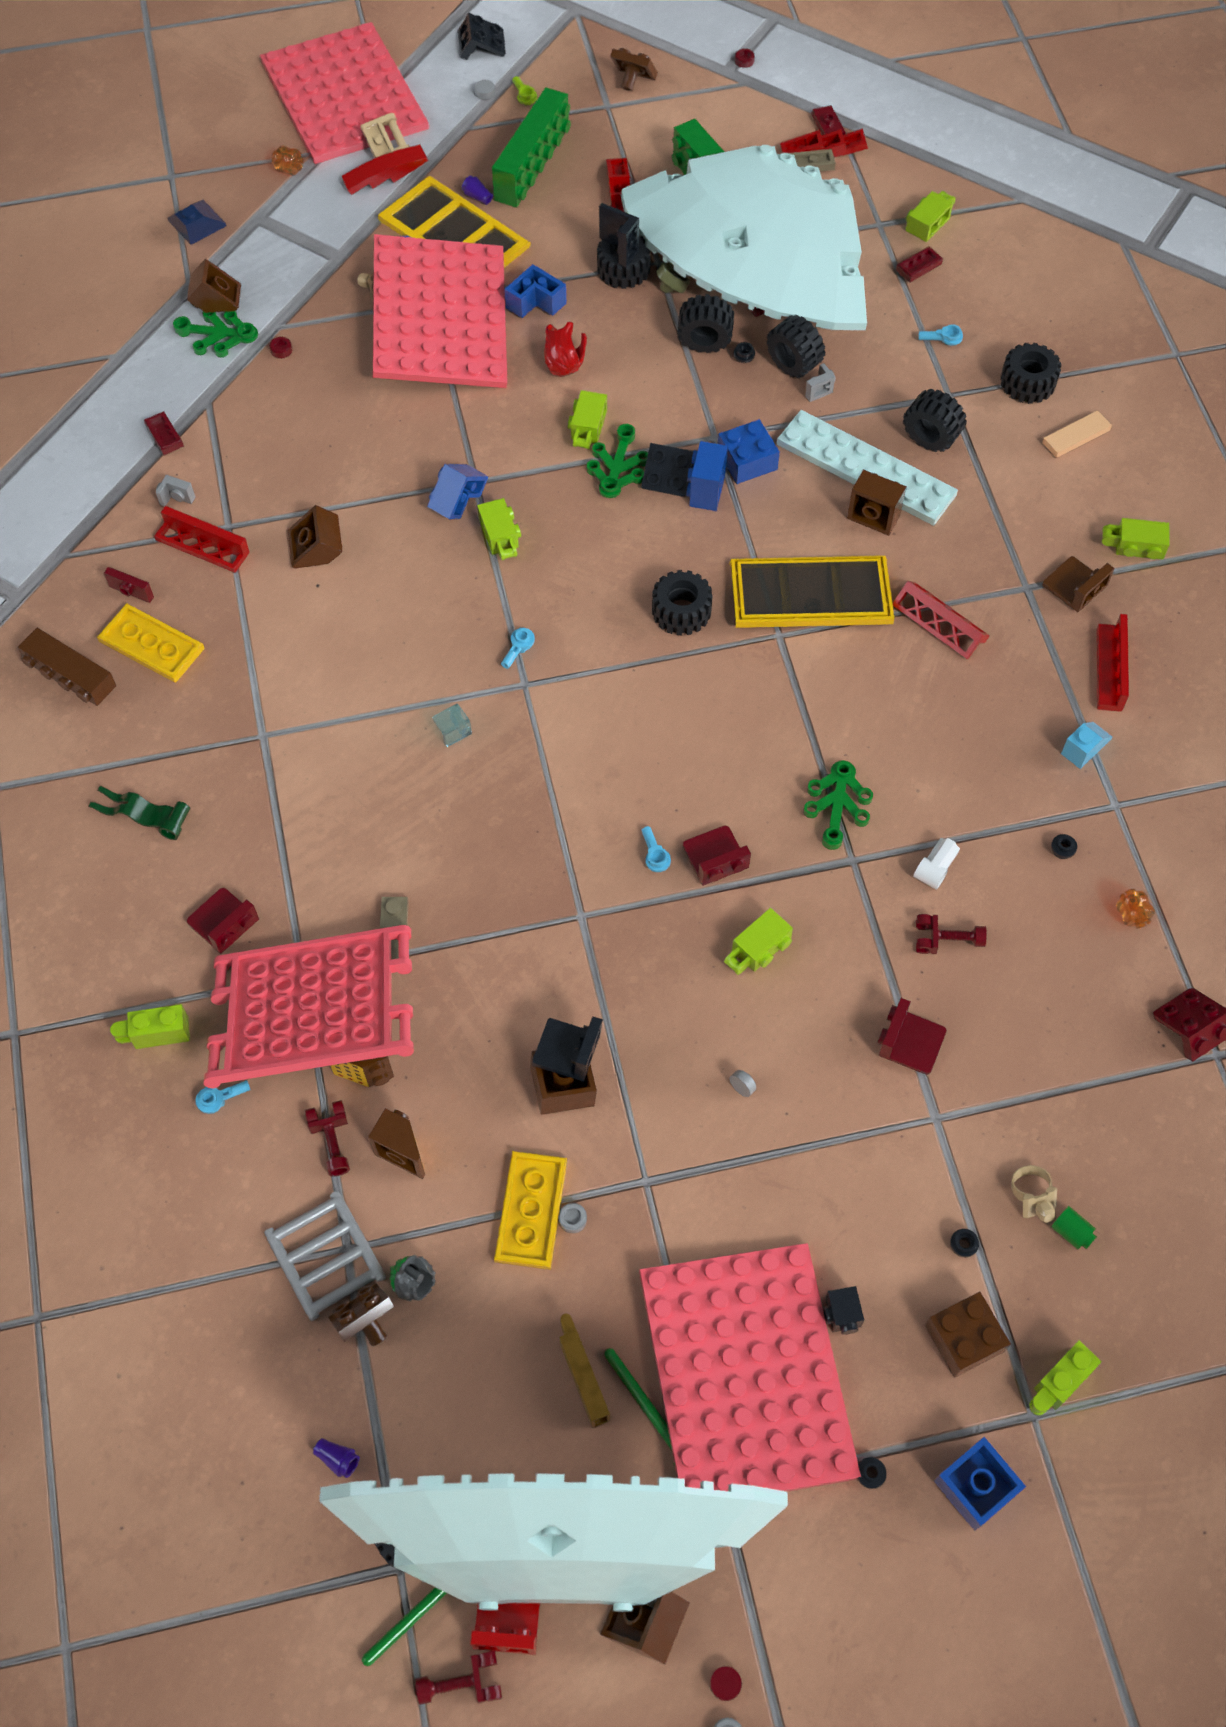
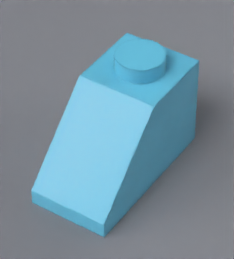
M1094 722L1083 723L1067 738L1061 755L1081 769L1112 739V736Z

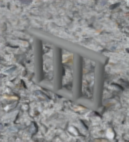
M338 1190L330 1194L329 1200L276 1230L269 1228L264 1232L270 1247L310 1321L317 1319L320 1316L319 1312L372 1281L380 1282L386 1278L380 1263ZM334 1209L338 1211L343 1221L341 1224L287 1254L281 1239ZM350 1233L356 1244L355 1247L300 1278L293 1265L295 1262L344 1234ZM363 1257L369 1268L367 1272L317 1301H312L306 1289L307 1287L355 1259Z

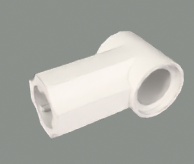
M940 838L927 858L924 857L920 862L913 877L937 890L948 872L947 869L959 853L960 848L953 840Z

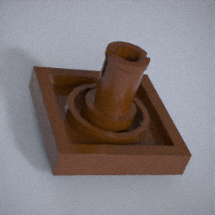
M612 48L610 55L612 61L619 71L625 72L621 84L622 89L633 91L637 76L656 80L658 72L648 55L643 53L635 55L625 48H619V50Z
M376 1283L373 1286L368 1285L362 1288L357 1293V1297L349 1303L344 1302L338 1305L332 1311L333 1314L328 1318L344 1341H347L362 1330L371 1346H376L387 1337V1334L376 1319L395 1306Z

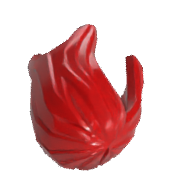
M567 322L563 328L558 330L552 324L546 326L545 364L554 376L565 377L579 370L583 363L587 336L585 333L581 334V344L575 349L572 342L573 322Z

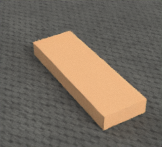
M1097 410L1044 437L1042 443L1057 458L1110 431L1112 425Z

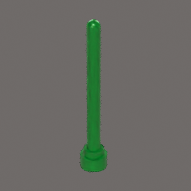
M612 1348L606 1349L604 1352L605 1358L672 1451L667 1423L615 1350Z
M435 1587L362 1656L363 1665L371 1666L447 1593Z

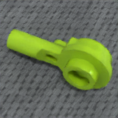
M515 76L512 79L519 91L517 95L518 102L525 106L532 105L537 100V93L534 88L524 85L519 76Z

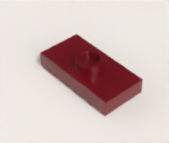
M832 105L812 109V117L822 135L840 129L843 135L846 134Z
M928 246L897 264L896 271L910 283L942 265L943 258Z
M164 411L144 419L145 426L163 456L184 447L183 441Z
M107 567L104 575L110 588L120 591L125 596H133L148 603L154 598L149 582L111 567Z

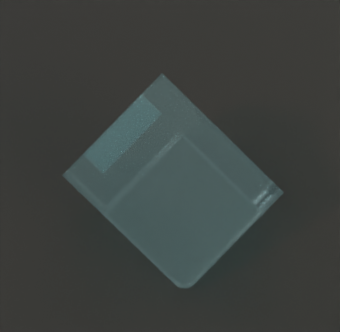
M458 703L433 716V721L441 731L446 747L472 734L470 720Z

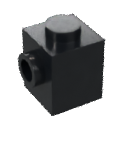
M853 1286L828 1291L825 1297L827 1306L823 1307L826 1324H831L832 1331H841L842 1335L858 1332V1328L862 1327L864 1322V1316L857 1287Z

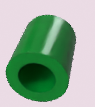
M1070 1206L1062 1212L1051 1226L1052 1229L1077 1250L1081 1246L1087 1249L1097 1238L1093 1234L1096 1228Z

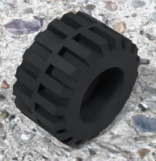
M639 236V252L627 268L620 266L619 258L614 256L618 246L603 240L600 241L597 248V272L600 275V279L605 280V284L613 285L614 288L622 287V289H626V287L634 288L636 284L641 285L643 280H647L648 274H650L651 250L645 246L643 236Z
M700 294L696 295L695 298H688V301H684L679 311L677 328L679 341H682L684 346H688V349L696 350L699 353L718 352L720 349H725L727 344H730L733 334L734 311L732 306L727 304L726 300H721L718 296L712 297L709 294H705V296Z
M790 315L767 334L766 344L773 362L786 375L788 374L793 378L805 376L824 360L826 353L824 350L825 344L817 328L810 321H807L806 318L799 317V315Z
M1024 343L1023 346L1020 344L1015 346V349H1011L1006 355L1000 378L1001 387L1004 388L1006 394H1010V398L1018 399V402L1023 403V401H1026L1028 404H1033L1034 401L1040 403L1043 399L1047 400L1054 393L1061 372L1059 356L1054 355L1055 351L1052 349H1047V346H1040L1038 343Z
M928 389V391H922L906 410L903 416V425L906 426L905 431L909 433V437L917 445H921L926 450L930 449L932 452H943L952 446L965 429L967 424L965 419L966 413L962 411L963 407L957 403L958 401L950 397V394L943 393L938 389L936 391Z
M677 570V573L671 571L667 573V577L663 575L659 578V582L655 583L652 593V615H654V621L659 623V627L662 630L666 628L667 633L672 634L676 632L679 636H682V633L691 635L692 631L699 632L701 626L705 627L708 624V620L711 617L713 594L711 586H708V581L701 579L702 575L698 573L694 575L692 574L693 571L689 570L687 572ZM676 600H687L692 604L680 606L672 602Z

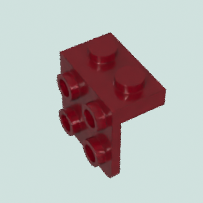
M721 826L683 842V849L702 886L749 868L751 852L747 845L739 846L729 826Z
M220 888L187 918V923L216 951L222 954L259 920L254 905L247 899L242 903L226 888Z
M1195 988L1187 989L1153 1012L1155 1020L1182 1037L1184 1055L1192 1062L1208 1053L1223 1041H1226V1008Z
M900 998L898 1006H891L886 1019L891 1021L889 1029L883 1028L877 1043L881 1044L882 1047L878 1056L928 1075L933 1069L947 1030L942 1025L909 1013L908 1009L911 1001Z

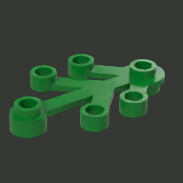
M203 311L205 322L212 323L214 326L191 324L189 318L185 316L177 317L173 321L174 330L181 337H187L190 333L210 335L193 343L194 353L199 356L206 354L207 347L225 337L232 338L225 342H219L214 346L215 354L220 358L226 357L229 353L228 349L241 342L252 343L258 338L257 328L251 323H243L238 318L236 311H226L224 313L225 322L228 325H234L235 328H228L216 315V312L205 313Z
M622 424L617 429L619 445L614 460L606 451V446L603 443L597 442L592 446L593 456L603 461L610 470V474L607 476L601 470L600 463L597 460L587 462V473L598 479L600 482L599 492L606 498L617 497L621 493L622 487L632 482L641 484L643 481L644 470L641 468H635L630 474L618 479L620 473L637 465L646 466L647 451H639L637 455L624 461L628 445L635 440V428L630 424Z
M845 760L835 762L831 767V774L821 780H811L807 787L808 794L817 797L821 795L822 790L836 783L835 791L816 802L808 801L803 811L807 818H815L819 812L833 804L830 825L824 831L822 837V844L829 850H836L842 845L843 833L839 828L843 806L854 818V823L859 827L867 826L870 819L869 812L859 809L845 792L846 784L857 795V800L862 805H869L872 802L873 792L869 788L862 787L855 778L856 769L854 765ZM840 770H846L847 773H842ZM817 786L819 790H813L811 787ZM866 794L869 798L865 799L861 795ZM814 808L816 811L810 812L807 809ZM864 816L866 820H859L858 817ZM829 835H836L837 838H831Z

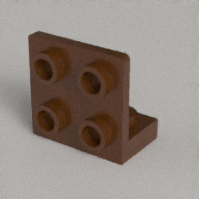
M1071 556L1043 581L1042 586L1076 612H1079L1108 586L1115 568L1106 563L1101 569L1096 568L1093 571L1077 558Z

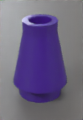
M470 175L464 180L461 189L466 196L478 200L485 205L491 202L493 194L487 190L476 176Z
M321 1438L313 1449V1455L317 1456L338 1477H350L359 1463V1456L355 1454L354 1449L329 1442L324 1438Z

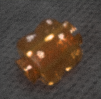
M282 145L274 150L272 163L275 170L281 173L286 172L292 176L302 170L303 165L301 163L304 164V159L298 149H290Z
M1135 889L1125 891L1126 895L1122 893L1119 896L1121 899L1117 902L1116 908L1122 914L1124 924L1129 927L1135 926L1136 929L1147 926L1145 922L1150 924L1152 922L1151 918L1155 914V909L1149 903L1148 895L1144 891H1136Z

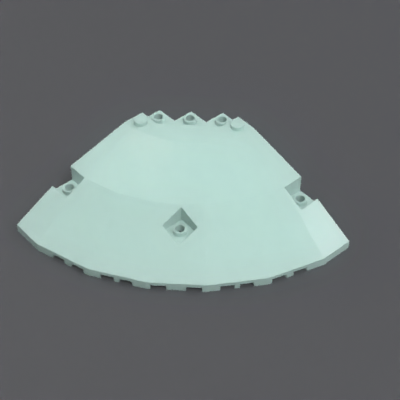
M762 145L688 160L686 175H667L666 170L622 189L621 199L624 212L639 217V236H643L645 239V246L654 254L659 252L663 256L665 263L670 261L674 265V270L685 278L689 275L697 280L696 284L709 292L714 289L721 293L722 299L737 304L738 301L749 304L748 309L753 310L754 307L765 310L764 315L781 320V316L799 315V317L806 318L807 321L816 322V327L830 330H866L867 314L864 276L860 275L858 268L862 251L853 196L849 185H845L843 180L836 178L822 180L819 167H798L794 155L789 153L777 154L775 146Z
M488 1474V1482L471 1483V1475H462L461 1483H444L445 1477L443 1475L418 1476L417 1485L403 1486V1479L394 1478L390 1479V1487L376 1488L377 1481H358L320 1487L319 1499L326 1508L367 1544L382 1542L384 1544H392L395 1547V1568L465 1602L479 1604V1610H498V1604L578 1603L613 1605V1611H632V1605L649 1603L714 1571L715 1548L725 1546L740 1548L788 1506L787 1492L757 1486L729 1484L728 1491L714 1490L713 1482L702 1481L700 1482V1489L685 1487L684 1479L658 1478V1486L640 1485V1477L637 1476L631 1477L630 1484H613V1475L587 1474V1483L564 1482V1474H537L536 1482H514V1474Z

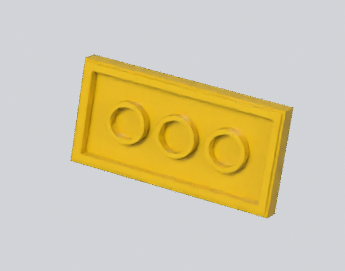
M127 603L97 636L100 643L174 683L180 679L205 649L203 643Z
M512 1151L494 1257L495 1263L551 1270L567 1158Z

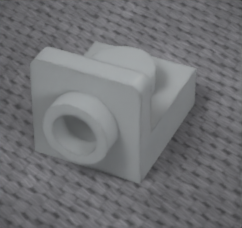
M824 363L819 365L818 376L807 380L805 397L809 402L833 393L835 375Z
M166 475L163 481L156 487L158 501L164 507L171 497L176 501H184L190 504L196 498L190 482Z

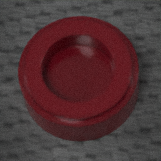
M743 48L735 53V64L737 66L748 68L754 64L755 54L752 50Z
M276 337L271 340L269 344L270 352L275 358H286L292 353L291 341L288 338Z
M729 1666L716 1669L710 1679V1689L713 1695L721 1701H731L739 1695L742 1688V1680L739 1673Z

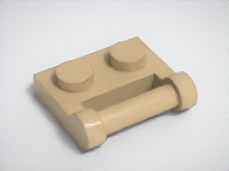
M394 113L386 114L361 125L362 133L374 158L410 147L406 144L399 130ZM385 125H389L399 146L398 148L394 149L384 128Z

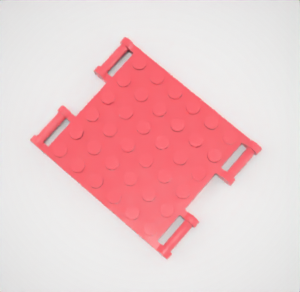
M399 925L215 957V987L211 992V1002L216 1005H223L229 1000L227 1033L212 1035L207 1039L209 1058L207 1073L204 1075V1085L208 1088H217L221 1083L397 1054L403 1057L411 1056L414 1053V1043L411 1041L410 1027L413 1007L409 1004L392 1006L391 973L409 974L412 971V961L409 959L411 928L407 925ZM397 939L399 958L391 960V940ZM232 967L231 984L229 987H225L227 970ZM392 1019H399L400 1040L392 1041ZM223 1047H226L224 1069L219 1070L220 1051Z

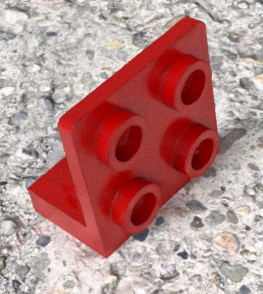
M540 1603L498 1604V1610H479L478 1604L475 1631L472 1630L470 1644L472 1649L535 1655Z

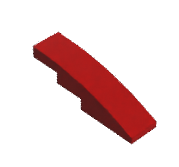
M863 128L843 135L841 129L822 136L820 130L780 143L782 153L832 149L834 157L868 149Z
M415 145L372 159L341 177L348 191L353 195L368 184L374 189L389 178L395 183L429 160L422 146Z
M627 158L606 159L611 207L624 211L621 193L623 188L630 186Z

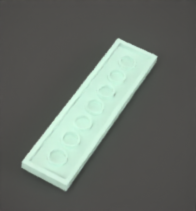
M803 410L799 411L777 438L778 446L854 485L864 469L907 486L902 510L933 526L957 496L958 489Z

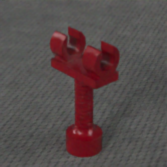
M917 915L916 929H931V939H917V953L937 954L938 940L940 939L952 941L970 940L973 942L974 947L986 946V926H975L974 930L968 932L964 930L943 931L938 929V915Z
M342 1100L332 1102L335 1116L319 1120L315 1107L305 1110L311 1134L321 1131L325 1133L330 1160L326 1162L328 1175L332 1177L341 1176L350 1171L348 1158L341 1156L335 1131L336 1127L348 1124Z
M491 1651L471 1655L473 1672L470 1675L467 1674V1676L461 1675L435 1682L431 1681L428 1675L415 1678L419 1705L432 1703V1698L436 1693L439 1694L440 1692L442 1694V1692H451L452 1690L455 1691V1689L458 1690V1688L461 1690V1688H470L471 1686L475 1687L478 1704L502 1699L501 1686L496 1685L482 1688L479 1668L497 1665L496 1652Z

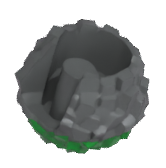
M413 1255L403 1259L400 1258L390 1268L392 1290L397 1294L398 1298L410 1302L412 1300H422L432 1291L431 1287L435 1285L436 1272L423 1256Z

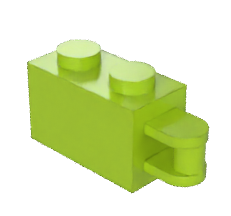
M932 191L926 198L923 197L916 208L908 212L905 231L927 242L950 219L956 197L947 194L945 191H941L939 194Z
M581 390L579 398L574 400V415L569 416L568 429L571 430L573 447L589 449L591 443L599 441L607 413V394Z
M504 498L477 505L479 522L492 555L499 554L501 560L518 556L516 548H519L518 538L521 537L519 525L513 523L514 513L512 507H507Z
M1122 518L1119 525L1108 524L1102 528V543L1105 546L1116 547V555L1163 560L1170 545L1169 523Z
M770 907L733 940L732 952L726 957L724 963L737 975L741 974L748 967L754 972L760 966L766 967L773 960V955L778 950L784 951L791 944L793 927Z
M182 1004L127 1012L128 1020L115 1022L110 1028L111 1034L118 1043L132 1042L136 1049L190 1041L189 1017Z
M1079 1340L1033 1388L1037 1394L1029 1403L1030 1411L1040 1416L1051 1407L1057 1410L1102 1361Z

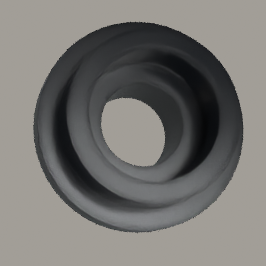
M741 342L735 347L733 356L738 362L748 363L755 358V349L752 344Z
M1066 834L1057 835L1051 843L1052 852L1059 859L1071 858L1075 855L1078 847L1075 839ZM1061 843H1062V844H1066L1068 847H1067V848L1063 847V846L1061 845Z
M959 1229L951 1236L950 1246L956 1255L968 1258L977 1252L979 1239L973 1231ZM966 1240L969 1243V1247H961L959 1241Z
M874 1457L863 1459L858 1464L861 1477L857 1478L859 1483L867 1489L879 1488L886 1480L887 1471L885 1465ZM867 1468H874L877 1471V1477L870 1478L866 1473Z

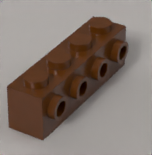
M38 627L17 647L22 656L21 661L31 669L35 667L46 679H54L64 690L75 692L78 698L85 703L89 701L98 706L116 687L111 672Z

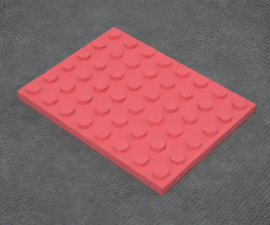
M372 22L260 55L261 62L314 164L369 148L362 133L361 125L389 113L395 114L397 118L396 123L403 137L429 129L428 120ZM385 125L384 128L390 141L395 140L389 125Z
M374 234L373 378L498 388L507 387L503 246Z
M808 1243L640 1269V1280L676 1476L679 1479H684L685 1487L700 1489V1482L709 1481L713 1482L714 1490L728 1491L729 1484H739L788 1492L857 1480V1478L861 1477Z

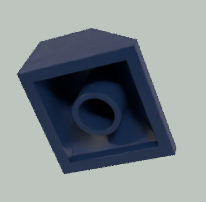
M204 200L198 201L168 218V221L190 245L226 227V223Z

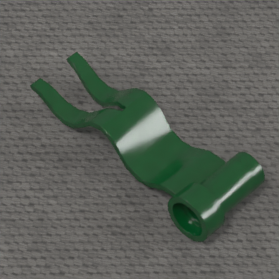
M99 786L97 791L103 793L114 802L128 803L121 804L115 808L105 807L94 802H90L88 806L108 816L118 813L124 814L142 826L159 827V833L169 840L178 839L182 831L181 826L190 811V807L181 801L176 802L174 807L167 805L159 806L148 802L134 792H127L121 795L102 786Z

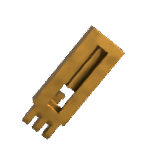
M565 1313L560 1318L564 1334L559 1337L560 1347L593 1429L609 1422L610 1413L570 1314Z

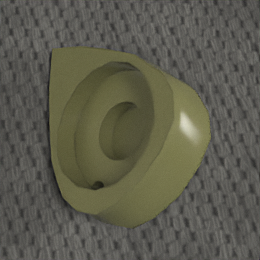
M663 261L657 270L661 290L665 293L674 291L684 293L690 284L689 278H684L677 273L670 261L666 263Z

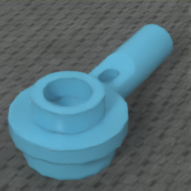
M953 324L944 326L942 330L919 331V340H942L944 344L950 346L958 345L963 339L961 328Z
M518 628L512 633V647L501 662L502 667L509 669L519 653H525L526 650L532 647L535 637L530 629Z
M644 827L641 831L648 847V854L645 858L646 866L653 872H663L671 864L670 854L661 845L657 844L651 827Z
M245 1080L222 1090L205 1087L197 1094L195 1099L196 1105L203 1113H215L224 1106L225 1100L250 1091L249 1083Z

